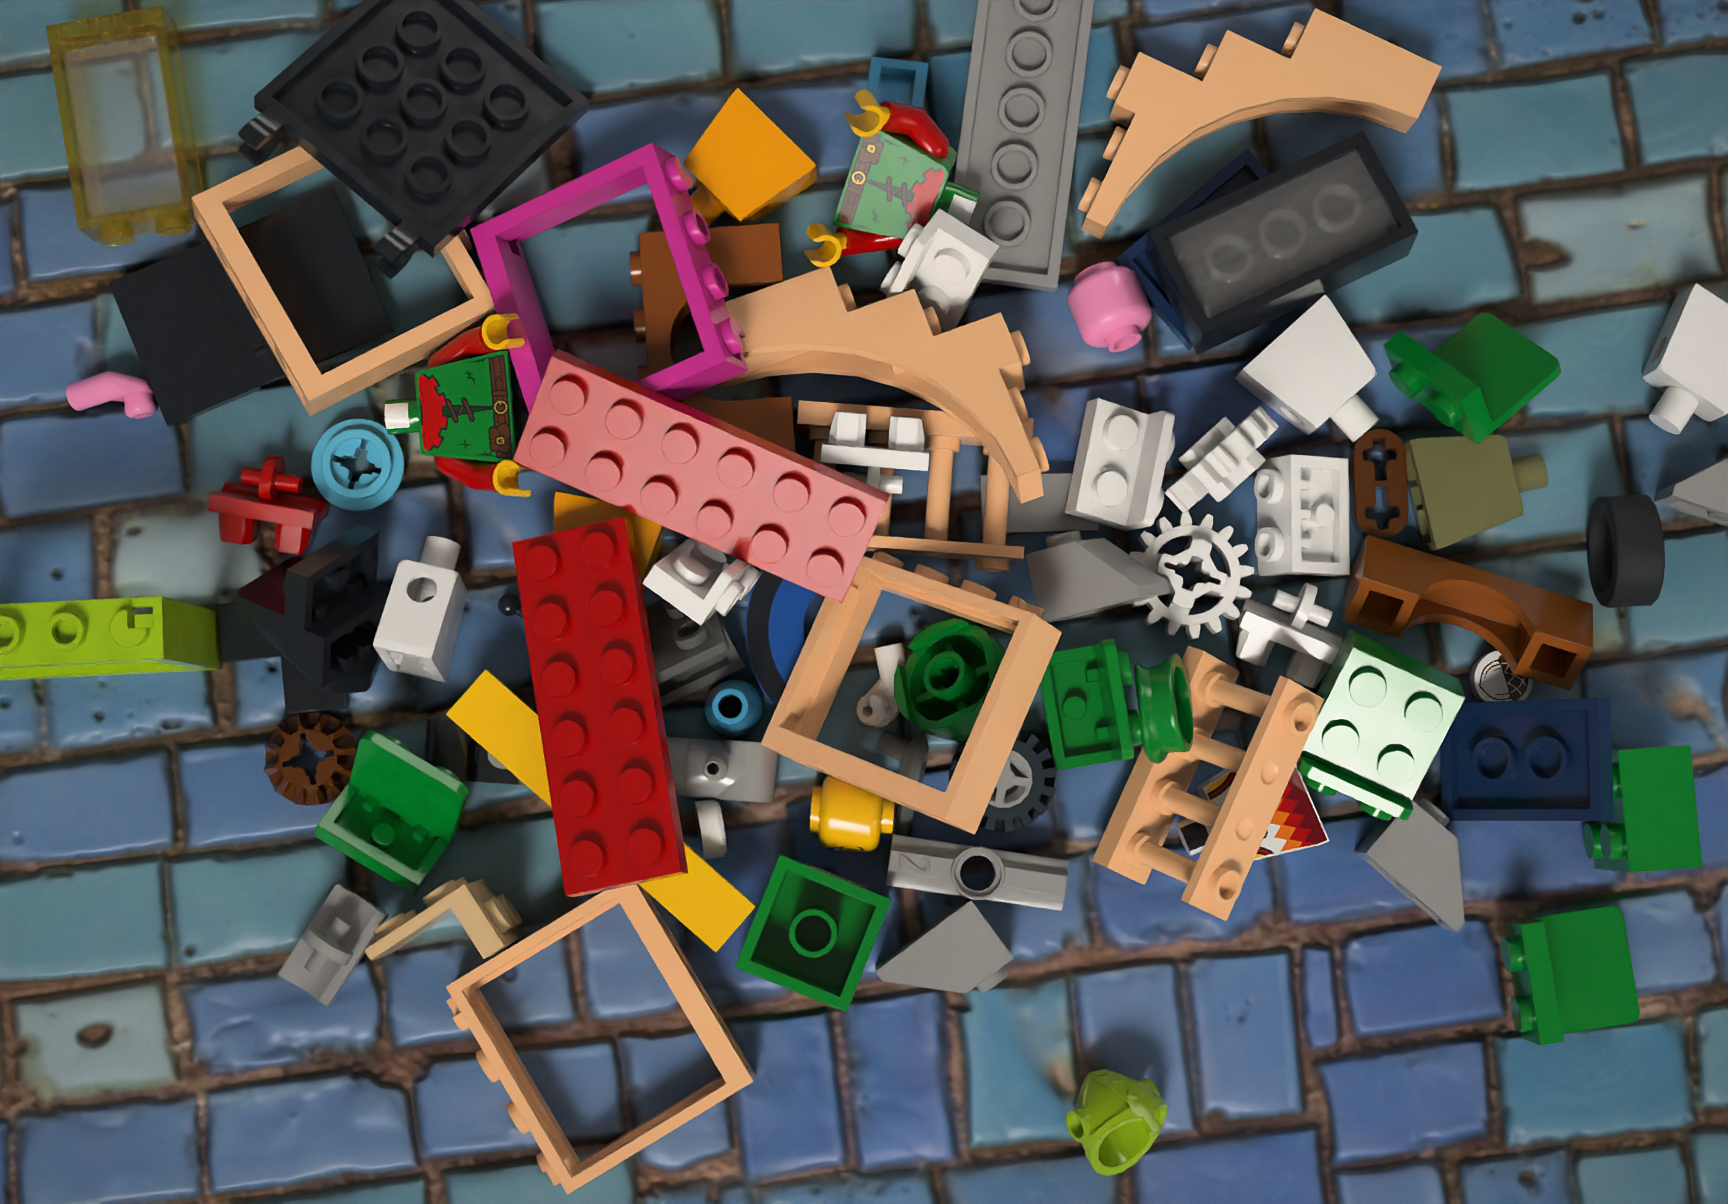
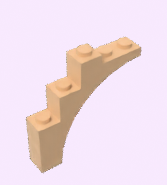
M1317 8L1312 12L1306 25L1294 22L1280 54L1227 30L1219 48L1210 43L1207 44L1193 73L1194 76L1203 79V81L1139 52L1131 69L1120 65L1106 97L1115 101L1109 119L1127 127L1128 130L1119 126L1116 127L1102 157L1112 162L1103 182L1092 177L1078 209L1087 213L1081 230L1102 240L1124 202L1154 169L1190 143L1231 124L1272 114L1322 112L1362 118L1406 134L1418 119L1442 67Z
M830 266L725 302L730 317L737 320L744 332L745 337L740 340L744 348L742 353L748 371L722 382L724 388L768 376L803 373L856 376L900 388L939 407L973 433L1002 467L1021 504L1044 496L1041 473L1049 470L1048 460L1038 436L1028 439L1022 426V422L1029 420L1020 391L1025 389L1022 366L1030 364V357L1020 331L1017 330L1009 333L1001 312L943 333L934 308L931 306L922 309L915 289L857 309L848 283L837 286Z

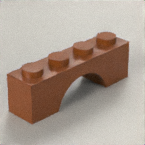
M1366 535L1351 568L1350 575L1347 577L1343 613L1344 622L1396 638H1400L1411 627L1422 623L1436 622L1455 625L1479 635L1492 644L1505 658L1513 674L1561 689L1571 690L1593 650V604L1374 536Z

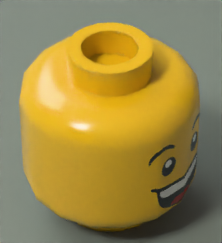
M828 775L823 781L822 787L813 786L810 834H818L820 844L828 850L872 852L879 845L881 833L892 834L895 802Z

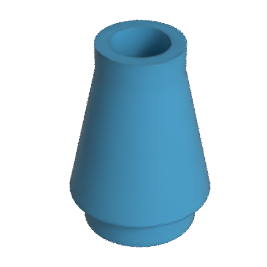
M726 680L719 683L710 691L705 702V716L709 725L718 734L729 738H738L751 733L758 726L763 714V704L759 693L752 685L741 680ZM730 696H734L736 699L739 698L742 702V710L735 718H726L721 712V708L724 706L723 701Z

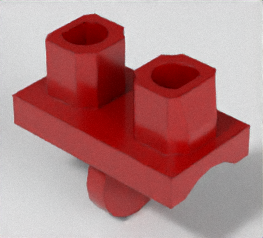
M268 454L262 469L244 466L241 473V483L227 481L224 483L220 493L211 492L209 494L208 511L219 513V534L222 542L239 545L252 544L257 540L258 522L262 520L276 523L274 549L279 552L303 555L311 547L316 526L328 516L329 501L321 497L298 494L302 489L303 477L285 473V459L283 456Z

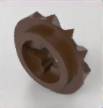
M298 713L296 716L278 724L271 739L265 744L266 764L264 771L273 784L275 792L298 805H323L337 799L349 783L358 747L350 730L338 719L323 713ZM304 735H306V740L310 742L313 750L334 752L333 756L325 757V761L317 764V774H315L317 784H315L314 777L310 776L307 768L289 766L288 762L294 761L295 757L304 754L303 744L306 743Z

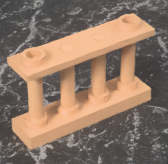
M799 400L798 431L809 433V441L814 442L813 461L834 470L836 469V463L820 461L823 442H829V432L836 411L867 414L865 432L867 445L888 447L890 416L922 418L925 450L930 451L924 539L889 536L892 493H889L890 496L865 552L878 553L881 551L886 554L975 560L974 570L1007 573L1010 570V563L1020 564L1024 559V547L1006 545L1010 482L999 463L975 435L947 413L934 410ZM1029 418L1028 421L1022 422L1028 439L1033 437L1034 418ZM960 444L983 446V454L989 456L982 543L947 541L954 453L960 452ZM880 467V475L894 476V468Z
M1188 646L1182 661L1187 671L1191 690L1193 745L1188 752L1168 753L1166 759L1159 764L1151 762L1144 751V747H1142L1092 861L1143 885L1146 884L1152 869L1185 882L1187 886L1180 899L1181 901L1227 921L1308 736L1314 728L1316 718L1325 699L1283 676L1279 677L1271 696L1237 685L1235 682L1240 671L1203 650ZM1225 706L1261 718L1247 751L1211 738ZM1201 760L1236 773L1222 806L1187 793ZM1176 814L1212 828L1198 861L1162 847Z

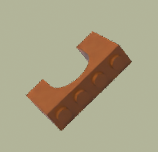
M779 223L709 228L711 240L705 244L712 263L718 265L727 281L728 296L747 295L784 281ZM664 231L639 233L640 250L630 251L629 254L632 286L642 285L644 308H634L633 310L636 343H646L647 365L637 366L638 381L675 364L674 347L676 337L681 325L691 313ZM697 393L679 401L796 453L794 413L791 396L722 401Z

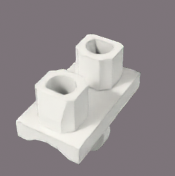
M836 411L829 432V442H823L820 462L868 466V474L844 472V474L892 494H902L903 477L880 475V467L928 471L929 451L924 450L922 418L890 416L888 447L864 445L867 414Z
M1305 583L1297 597L1279 589L1275 593L1271 605L1289 612L1290 615L1251 599L1243 601L1239 610L1241 615L1239 616L1240 630L1236 644V656L1254 665L1265 666L1275 642L1292 648L1294 652L1286 668V676L1308 687L1315 688L1327 672L1329 665H1332L1342 645L1343 637L1306 622L1309 620L1327 627L1333 611L1314 604L1318 587Z

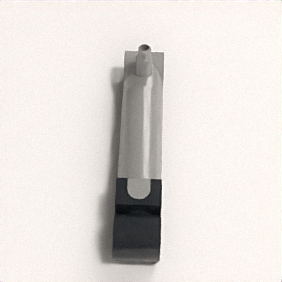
M427 719L424 761L433 766L447 768L460 781L525 785L454 721ZM666 736L676 796L774 803L777 752L760 745V742Z

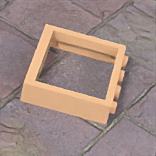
M298 146L191 198L195 219L309 416H312L436 353L461 333L483 325L487 317L495 315L497 312L483 269L478 271L468 254L472 250V245L465 229H463L441 250V253L469 301L321 375L229 216V213L325 168Z
M874 552L872 559L863 556L842 604L827 597L824 598L760 745L802 765L975 835L1062 632L1042 619L1045 612L1043 608L1028 604L1019 597L1012 596L1009 604H1005L995 600L997 595L995 592L977 583L963 580L961 587L957 588L948 585L949 577L929 567L917 564L913 573L902 569L904 565L902 561L884 552ZM882 590L1013 635L945 792L816 741Z
M639 884L601 892L446 986L452 997L446 1002L455 1015L453 1020L462 1031H466L469 1028L482 1048L476 1052V1057L482 1070L492 1083L498 1080L502 1082L511 1098V1101L506 1103V1108L512 1121L522 1134L531 1132L542 1151L536 1155L542 1172H547L554 1186L561 1183L567 1195L752 1083L756 1076L650 895ZM620 903L714 1061L721 1076L580 1161L479 988Z

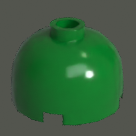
M952 618L932 624L916 635L907 646L913 652L908 657L904 668L899 664L897 665L894 674V698L901 714L927 734L941 739L961 741L968 739L1006 650L998 640L981 627L971 625L962 619Z

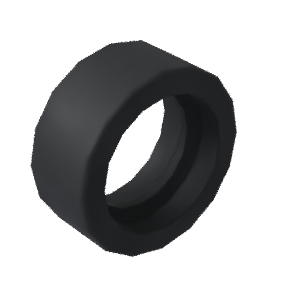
M1648 495L1598 497L1591 506L1586 536L1587 563L1594 595L1601 606L1608 608L1651 606L1659 598L1665 570V543L1657 507Z

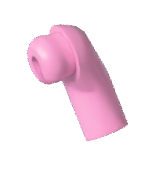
M106 371L70 383L66 388L68 402L77 411L109 401L124 402L125 414L129 418H147L154 415L157 410V405L153 398L155 395L148 380L113 371Z

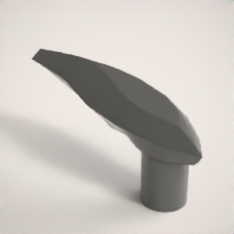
M885 730L878 741L877 752L901 761L898 774L922 783L928 756V743L924 732L916 733L912 740ZM900 804L897 805L896 835L907 836L915 810Z

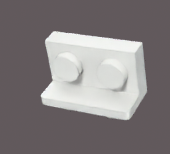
M939 208L925 227L918 223L912 226L897 252L905 258L904 262L897 261L893 265L879 291L886 294V298L915 289L922 309L932 306L941 328L950 331L955 328L962 318L999 245Z
M1100 398L1087 401L1065 513L1122 531L1152 526L1164 502V491L1161 486L1166 462L1171 457L1175 446V435L1172 432L1175 414L1164 410L1145 414Z
M1292 454L1265 459L1263 464L1257 468V476L1254 482V493L1257 499L1255 553L1258 559L1259 576L1294 574L1336 577L1350 575L1348 459Z
M689 538L657 562L642 584L699 625H702L717 611L726 616L738 599L742 601L751 591L761 572L754 568L753 565L740 559L735 560L729 565L726 563L727 559L721 551Z

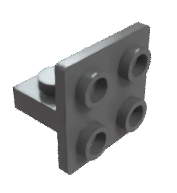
M665 599L646 607L662 707L745 668L742 654L718 611L702 625H699Z

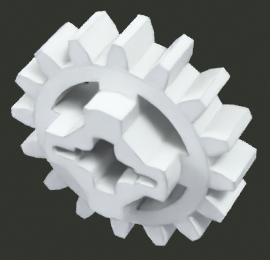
M1261 406L1251 412L1236 427L1226 416L1223 417L1178 459L1188 471L1167 489L1165 494L1183 513L1200 501L1208 492L1217 502L1222 501L1263 464L1265 458L1256 448L1267 440L1279 426Z
M1189 511L1182 512L1179 515L1177 527L1174 528L1165 517L1159 519L1156 522L1159 536L1156 538L1151 533L1143 531L1138 540L1146 550L1144 553L1130 552L1128 555L1166 580L1170 593L1167 594L1166 606L1158 597L1131 603L1132 608L1146 604L1150 612L1147 614L1144 623L1150 626L1159 619L1166 621L1165 636L1167 637L1174 636L1180 626H1185L1189 640L1199 638L1201 624H1205L1212 634L1222 631L1221 621L1218 616L1222 614L1228 619H1237L1241 614L1232 602L1234 599L1247 600L1252 594L1249 589L1240 585V579L1254 574V567L1239 565L1238 558L1248 550L1247 545L1241 544L1232 547L1228 540L1234 528L1229 525L1218 533L1213 531V515L1206 514L1198 525H1192ZM1178 538H1189L1184 551L1175 556L1157 553L1169 541ZM1212 547L1221 556L1225 564L1226 573L1217 571L1210 557ZM1189 562L1195 564L1194 574L1201 577L1202 581L1206 583H1196L1186 590L1182 588L1183 577L1175 574V570H1172V568L1181 569ZM1203 595L1220 599L1210 610L1200 614L1188 615L1195 599Z

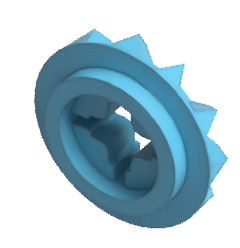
M367 419L345 420L329 428L318 440L311 460L312 477L319 492L333 505L346 511H372L384 502L392 500L395 491L405 479V454L395 435H389L387 428L383 425ZM365 448L368 451L366 455L367 460L380 469L381 472L380 474L373 472L372 475L362 474L359 482H355L353 488V472L345 468V465L336 461L337 458L347 460V458L356 459L360 451H364Z

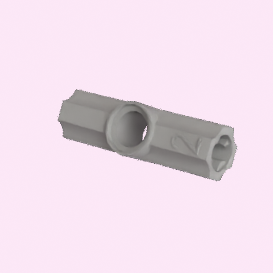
M893 834L886 885L967 897L972 900H988L1062 911L1066 894L1069 860ZM972 856L986 857L993 867L991 881L981 889L968 888L961 880L960 870L962 864Z

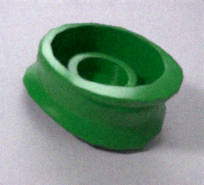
M1175 653L1171 654L1162 663L1150 668H1146L1138 663L1135 664L1134 680L1141 739L1147 757L1151 762L1159 764L1166 759L1168 753L1190 751L1193 745V708L1188 675L1182 659Z

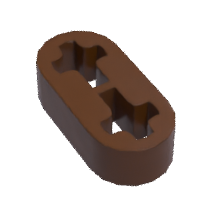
M1379 428L1370 430L1359 437L1349 450L1351 519L1353 527L1359 535L1366 538V535L1386 540L1402 531L1408 520L1406 451L1401 439L1393 432ZM1373 441L1379 442L1381 451L1390 452L1391 460L1381 466V481H1375L1374 463L1372 461H1364L1362 456L1363 452L1372 448ZM1376 490H1381L1383 508L1393 509L1394 513L1393 519L1384 522L1383 530L1377 529L1376 520L1366 519L1365 510L1375 506Z

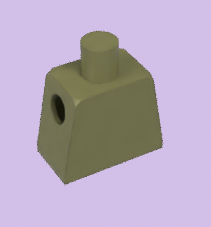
M1501 434L1489 435L1478 445L1465 436L1418 438L1404 444L1408 492L1422 550L1426 553L1435 552L1522 516L1524 508L1520 493L1544 488L1548 485L1547 468L1541 454L1536 453L1511 459L1507 439Z

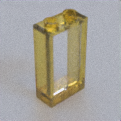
M162 6L47 25L46 30L78 230L95 242L99 241L100 245L108 247L130 244L135 241L134 235L156 231L157 235L166 237L179 236L191 232L192 225L198 224L194 216L191 197L204 192L177 23Z

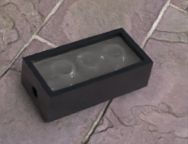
M1361 131L1148 232L1145 255L1197 355L1407 257L1419 231L1364 131Z

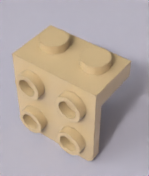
M463 876L456 881L452 879L426 895L423 901L428 908L423 912L417 914L415 909L406 914L402 912L373 930L372 934L377 942L364 951L370 961L391 954L454 913L483 959L503 951L523 938L516 926L522 923V920L516 908L504 893L496 897L485 879L468 883Z

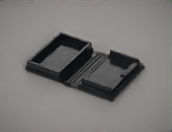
M334 188L237 228L315 364H319L394 332ZM209 241L108 283L167 426L178 425L261 390L260 386L286 376Z

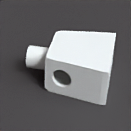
M1697 283L1678 294L1673 301L1642 373V378L1647 383L1663 393L1650 413L1649 418L1655 425L1669 433L1680 434L1693 413L1709 422L1728 413V303Z
M1326 295L1321 297L1235 377L1240 385L1307 435L1314 432L1330 417L1349 439L1355 442L1379 420V417L1356 394L1377 375L1375 367Z
M427 536L420 563L406 559L400 560L373 642V647L389 670L446 683L467 596V589L460 574L454 571L461 548L458 543L442 537ZM434 596L431 600L422 602L424 599Z

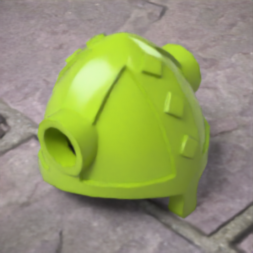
M1103 1069L1092 1071L1086 1076L1078 1094L1076 1107L1067 1113L1065 1121L1070 1135L1075 1141L1082 1144L1085 1156L1096 1173L1111 1176L1122 1173L1136 1164L1150 1149L1159 1133L1163 1130L1162 1126L1166 1119L1168 1107L1160 1096L1157 1086L1150 1079L1145 1078L1137 1081L1123 1074Z

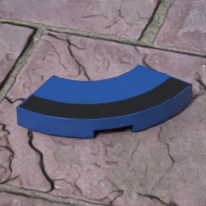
M762 569L761 575L752 589L747 606L745 638L747 653L755 678L763 693L774 706L779 702L805 644L804 624L806 614L818 593Z

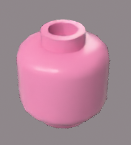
M1111 261L1097 263L1080 272L1074 279L1075 286L1070 290L1067 304L1085 344L1095 348L1108 347L1109 351L1113 353L1127 350L1136 345L1142 338L1140 332L1148 326L1152 318L1150 304L1136 273L1124 266H1117L1116 263Z

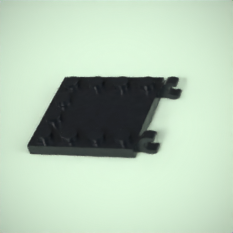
M363 0L254 96V108L261 114L251 119L238 132V136L245 141L239 147V152L255 166H258L272 154L281 138L286 134L395 226L392 231L387 233L374 246V251L379 255L373 260V265L388 278L392 279L407 265L419 247L434 258L587 113L589 100L469 0Z

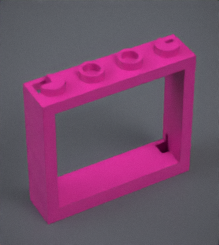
M650 143L470 229L497 314L517 313L519 316L518 319H513L508 323L507 334L510 339L524 338L525 343L521 348L508 350L529 415L555 349L520 242L646 183L649 185L704 352L635 383L679 402L748 371L742 353L744 348L740 340L745 335L737 320L729 315L724 297L729 295L728 284L721 269L716 263L711 261L705 244L711 240L710 231L702 214L693 208L688 189L692 188V179L689 174L683 171L678 155L674 156L656 144Z

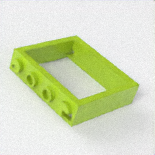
M163 596L0 604V681L221 670V644L217 611ZM153 607V614H134V608Z

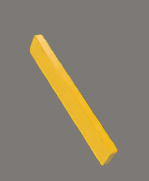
M485 669L446 715L552 808L538 713L494 674ZM684 842L689 874L640 883L639 885L714 952H717L755 909L756 905Z

